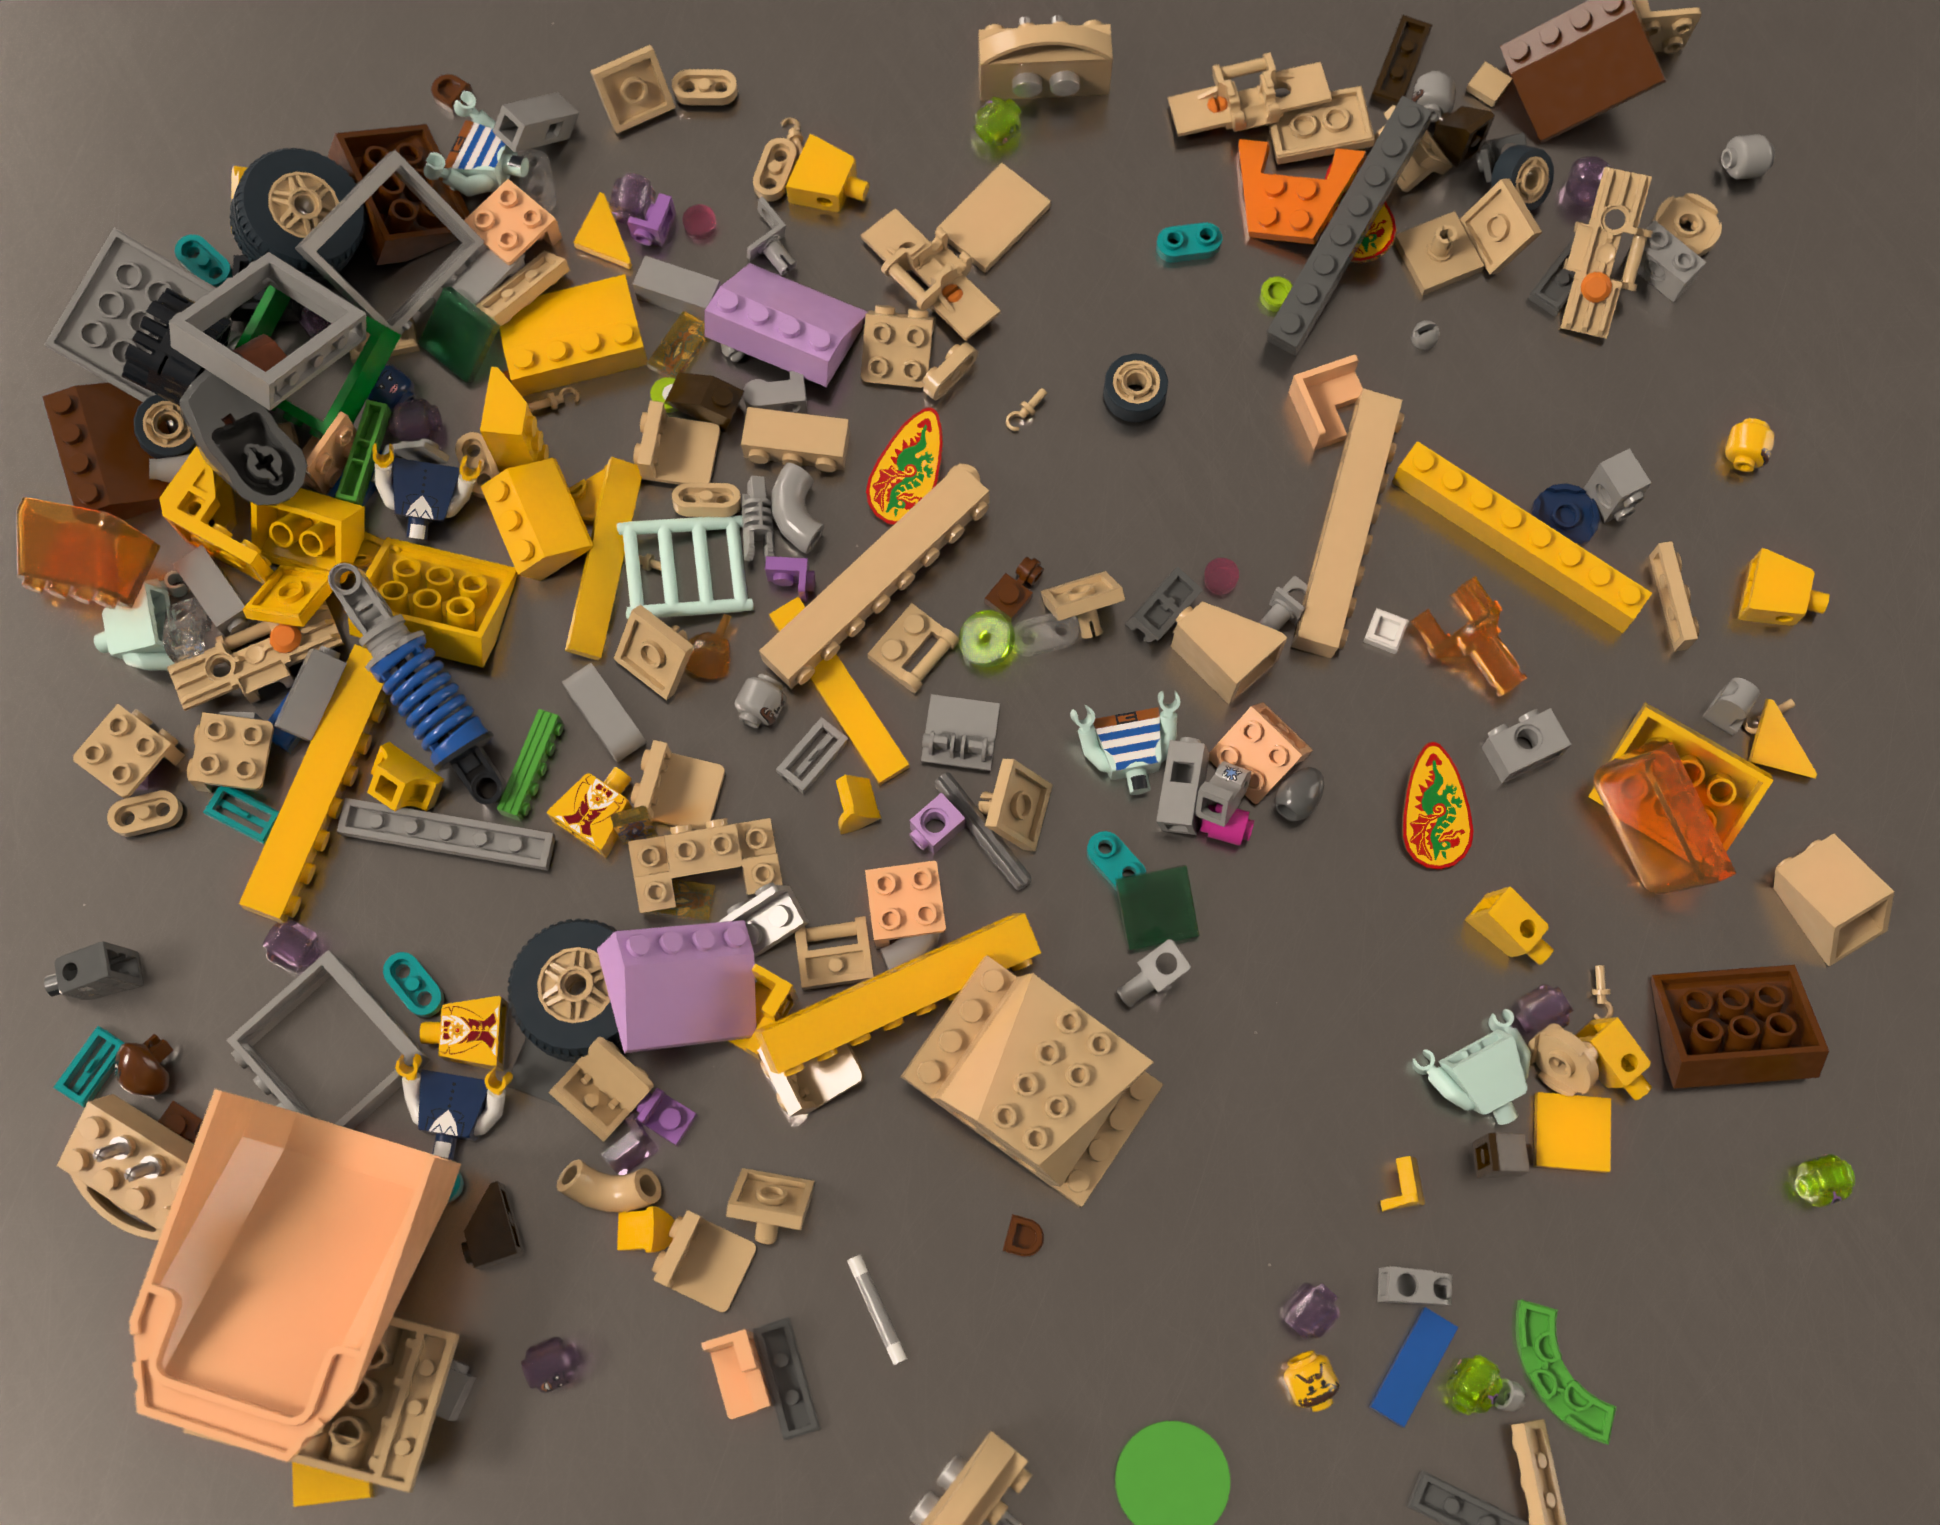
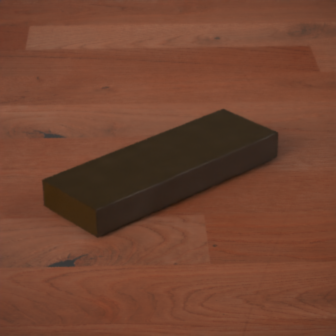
M1402 15L1373 89L1371 101L1392 107L1393 105L1397 106L1402 96L1406 97L1430 35L1432 24Z

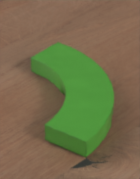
M1518 1300L1516 1311L1517 1346L1522 1365L1532 1387L1542 1402L1564 1424L1589 1439L1609 1445L1616 1406L1608 1404L1589 1393L1577 1380L1573 1379L1562 1361L1557 1340L1556 1319L1558 1310L1525 1300Z

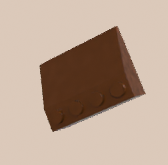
M1588 0L1500 46L1510 75L1541 143L1666 82L1635 0Z
M427 124L335 133L327 157L331 160L333 159L336 164L341 165L349 173V176L355 180V183L358 184L389 152L396 150L463 220L470 215L459 191L451 190L449 185L443 183V178L441 177L431 180L424 174L428 155L432 152L441 155ZM394 173L364 202L367 226L363 238L376 265L409 261L459 240Z
M109 382L76 385L42 396L76 515L91 531L161 508L159 498L170 483L149 479V459L157 458L151 457L141 448L134 432V416L138 407L143 403L142 401ZM167 420L163 421L158 429L164 434H171Z
M1795 964L1651 976L1663 1057L1674 1089L1820 1077L1829 1049Z

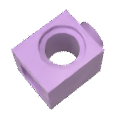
M940 793L909 820L910 829L912 830L909 835L920 849L928 848L935 854L966 827L965 817L943 793ZM933 819H938L945 824L944 829L937 833L928 831L925 826Z

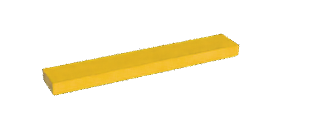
M611 457L608 460L591 534L594 547L587 552L565 648L567 652L597 661L602 657L625 555L623 535H619L617 523L632 521L642 479L638 465L615 457Z
M797 597L770 613L769 617L780 632L805 606L800 598ZM837 654L828 661L823 659L814 667L815 672L810 680L881 786L910 768L909 763Z

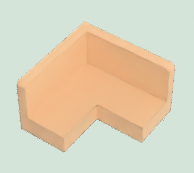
M1356 354L1293 376L1289 395L1314 451L1346 440L1347 432L1337 409L1356 403L1363 390L1355 372L1359 362Z
M744 1329L701 1343L703 1351L711 1354L729 1419H735L773 1406L753 1332Z

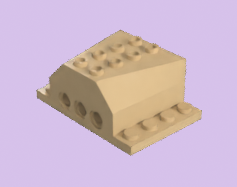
M988 955L984 956L900 1076L1079 1207L1084 1205L1163 1086L1161 1082L1146 1072L1153 1061L1035 974L1031 973L1016 977Z
M393 1316L356 1393L291 1461L408 1493L413 1492L460 1335ZM183 1430V1433L236 1446L191 1430Z

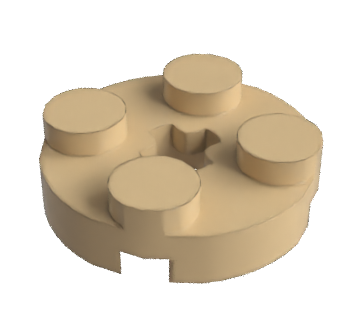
M1685 194L1684 197L1676 198L1674 196L1669 197L1660 205L1653 218V221L1656 220L1698 256L1706 254L1713 248L1722 231V224L1720 223L1719 225V219L1716 216L1718 214L1716 207L1709 200L1697 194ZM1691 222V229L1693 231L1683 230L1679 223Z
M1556 1023L1549 1024L1529 1041L1528 1048L1531 1051L1530 1064L1532 1065L1536 1062L1541 1070L1538 1077L1552 1090L1565 1096H1574L1577 1092H1581V1095H1583L1597 1082L1599 1069L1595 1060L1598 1058V1051L1591 1043L1582 1042L1578 1037L1564 1030Z

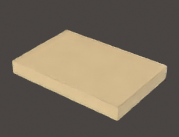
M1362 86L1331 91V102L1284 112V117H1280V122L1268 124L1277 165L1331 155L1335 153L1336 148L1358 150L1373 147L1375 138Z
M1001 163L936 230L942 228L948 234L947 243L959 253L963 251L968 253L972 257V263L984 273H987L1049 210L1051 201L1005 164Z

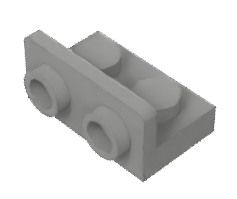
M769 883L762 886L755 892V898L747 903L743 901L733 905L727 910L728 915L719 921L745 920L754 958L809 924L789 885Z

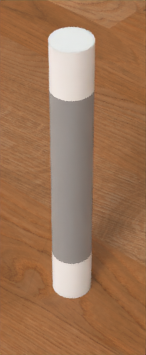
M861 1254L847 1260L893 1365L906 1360L907 1356Z

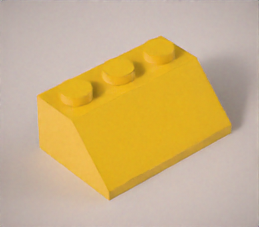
M491 367L480 433L500 473L507 468L548 459L549 446L543 441V432L537 427L536 416L532 415L527 402L498 367Z
M555 458L507 468L480 486L518 575L542 581L594 547Z
M300 488L289 501L277 506L255 505L251 503V540L253 544L262 550L260 554L271 563L329 572L335 565L340 563L353 565L364 540V506ZM350 571L341 575L340 584L346 581Z

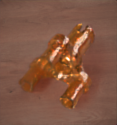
M1475 575L1450 595L1468 619V622L1451 635L1449 633L1445 634L1430 613L1429 608L1410 622L1427 643L1428 647L1426 649L1432 658L1465 657L1469 655L1490 686L1496 688L1497 691L1495 693L1499 697L1519 685L1527 676L1525 673L1521 674L1519 671L1520 666L1498 636L1501 632L1498 627L1500 612L1503 610L1497 600L1492 601Z

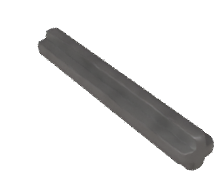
M946 772L938 777L935 781L936 789L943 793L965 817L966 827L1013 887L1018 891L1025 888L1032 879L1028 871L1002 838L985 826L986 818L953 776Z

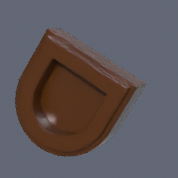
M452 74L439 76L431 87L435 102L452 114L455 113V101L458 100L463 103L460 98L463 91L472 92L469 83Z
M1012 1214L1002 1252L1020 1257H1031L1037 1254L1044 1242V1233L1041 1226L1034 1220Z

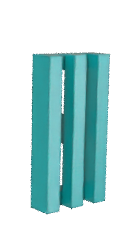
M219 786L203 813L265 845L279 811L232 787ZM226 793L271 817L266 822L227 802L222 797ZM217 805L263 828V831L260 834L215 811Z
M97 1026L53 1088L82 1107H86L88 1101L95 1098L115 1070L117 1052L125 1042L104 1028ZM104 1038L106 1042L101 1047L99 1052L96 1054L94 1059H92L89 1062L87 1067L84 1069L83 1074L78 1079L73 1088H68L70 1083L76 1077V1075L81 1070L83 1065L86 1063L88 1058L91 1056L93 1051L96 1049L98 1044ZM114 1046H116V1047L114 1048V1050L112 1051V1053H111V1054L109 1055V1057L107 1058V1060L104 1062V1064L102 1065V1067L99 1069V1071L97 1072V1074L94 1076V1078L92 1079V1081L89 1083V1085L86 1087V1089L84 1090V1092H83V1093L81 1094V1096H80V1093L83 1091V1089L85 1088V1086L88 1084V1082H89L90 1079L93 1077V1075L95 1074V1072L98 1070V1068L100 1067V1065L103 1063V1061L105 1060V1058L108 1056V1054L110 1053V1051L113 1049Z

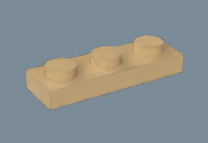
M544 250L473 307L477 318L498 328L509 322L516 313L526 305L531 304L537 296L550 286L556 284L563 275L570 271L566 259Z
M1672 541L1659 543L1649 557L1674 652L1688 650L1698 639L1699 624L1695 616L1692 617L1689 587L1687 584H1683L1681 556L1678 552H1675Z
M1533 1420L1511 1425L1513 1433L1512 1444L1517 1453L1521 1471V1486L1525 1492L1529 1509V1525H1567L1545 1420Z

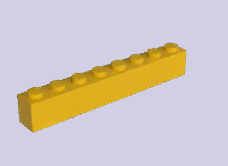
M1418 441L1396 471L1392 480L1394 485L1621 633H1624L1652 595V592Z
M356 644L353 646L344 671L319 722L239 901V905L244 910L285 925L288 917L293 918L301 903V898L298 897L303 883L308 885L314 875L316 865L312 863L317 851L323 852L328 843L330 832L327 829L332 818L337 819L344 804V799H341L346 786L351 787L359 769L355 766L360 754L365 755L369 750L373 738L369 733L374 722L380 723L386 710V703H383L387 695L383 691L384 683L377 682L372 673L368 672L365 668L367 663L373 658L367 648Z
M1013 913L755 1030L754 1033L770 1071L776 1074L783 1073L784 1077L791 1076L802 1071L805 1068L803 1063L815 1057L817 1061L826 1060L838 1053L837 1047L850 1042L851 1046L858 1045L871 1038L869 1032L883 1027L884 1031L893 1029L904 1023L902 1017L913 1012L917 1016L928 1013L937 1008L935 1002L945 997H948L949 1001L954 1000L984 956L988 955L1005 969L1011 967L1013 971H1017L1033 963L1031 958L1041 954L1026 914Z

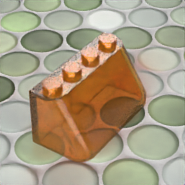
M27 497L21 499L16 510L17 577L23 581L21 586L38 594H42L43 590L51 595L66 599L67 595H70L75 600L90 604L94 600L96 603L109 609H115L116 605L127 608L133 607L161 547L159 544L122 519L102 511Z
M1650 741L1597 769L1594 775V787L1646 890L1657 895H1668L1715 884L1737 874L1672 742Z

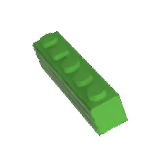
M366 400L355 439L335 495L337 499L362 506L375 466L372 447L374 444H377V452L379 453L392 414L387 404Z
M538 709L497 807L501 815L521 822L523 817L528 815L531 797L536 795L539 788V778L546 772L548 756H552L555 750V739L563 731L564 724L559 715Z

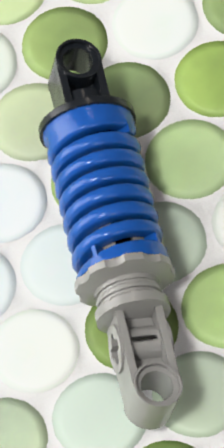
M349 563L335 565L329 572L328 583L344 606L343 608L352 623L363 634L359 639V643L363 648H368L369 653L373 657L365 668L368 672L372 673L377 682L384 683L383 691L387 695H392L390 701L394 706H400L398 713L401 717L407 718L406 725L408 728L415 729L413 732L414 737L417 740H423L421 743L423 750L432 752L430 760L435 766L434 770L436 773L453 767L475 801L481 804H492L500 801L506 788V782L482 748L494 735L483 726L479 716H473L465 723L463 722V720L474 713V709L470 705L462 709L460 708L467 701L465 695L459 694L453 698L452 695L459 690V686L456 683L444 685L451 680V674L447 671L439 675L437 674L444 667L442 661L429 662L434 658L435 651L433 648L425 649L426 634L424 631L420 630L410 633L404 625L406 620L401 614L393 616L387 602L372 585L363 570ZM347 571H353L356 576L355 585L349 590L342 589L340 585L341 575ZM485 778H491L497 784V792L492 798H486L480 793L479 786Z

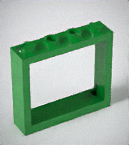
M269 285L235 349L262 334L270 337L291 298ZM366 315V332L370 336L324 421L287 399L274 407L272 411H276L278 407L285 411L283 418L299 427H302L303 423L311 427L309 433L318 439L322 438L339 412L347 414L352 424H354L396 347L401 334Z

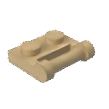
M911 603L870 650L868 659L908 690L916 693L923 685L921 681L948 649L953 650L960 640L952 631L942 627ZM930 637H935L938 641L912 672L905 671L906 665Z
M866 916L856 917L853 922L811 928L804 926L795 932L802 990L863 982L874 977ZM857 935L858 944L808 951V942Z

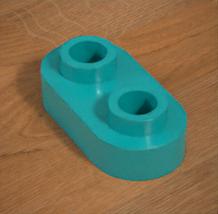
M1208 222L1167 227L1157 237L1156 252L1162 260L1170 263L1211 258L1221 248L1222 233L1216 225ZM1201 235H1208L1211 239L1204 240L1201 238ZM1176 239L1179 243L1171 244L1168 240Z
M190 234L182 237L176 243L175 255L188 272L215 288L223 284L226 279L232 278L233 268L227 259L203 237ZM200 253L196 258H191L193 254ZM222 273L221 276L213 279L216 274Z
M1108 831L1098 832L1090 838L1087 845L1088 860L1107 882L1122 895H1134L1141 891L1147 878L1146 869L1120 838ZM1103 843L1109 844L1112 851L1107 854L1101 853L1098 848L1099 845ZM1132 870L1135 873V878L1133 880H1126L1122 872Z
M398 952L391 955L383 967V976L386 982L415 1015L427 1018L437 1014L444 1004V993L439 985L413 955L406 952ZM404 967H409V975L406 978H400V970ZM431 994V1002L425 1006L421 1005L422 996Z

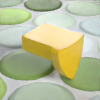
M844 775L836 780L844 810L838 820L841 834L859 830L881 819L869 778Z
M1412 1156L1396 1158L1402 1196L1380 1200L1382 1211L1425 1205L1417 1158Z
M649 1206L645 1211L619 1212L617 1250H645L646 1253L664 1250L670 1246L673 1240L669 1233L675 1220L666 1211L656 1206Z

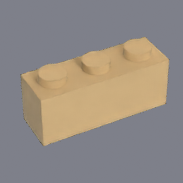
M747 407L741 441L744 458L759 464L773 461L781 462L783 465L790 462L800 467L802 465L813 466L824 472H834L836 469L845 470L850 439L849 419Z

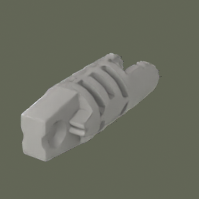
M751 476L747 483V494H742L744 561L753 560L755 555L754 541H763V556L766 562V556L775 557L771 495H766L764 476Z

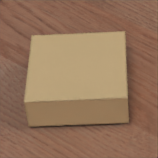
M1485 62L1467 85L1466 91L1489 106L1494 107L1511 84L1512 78Z

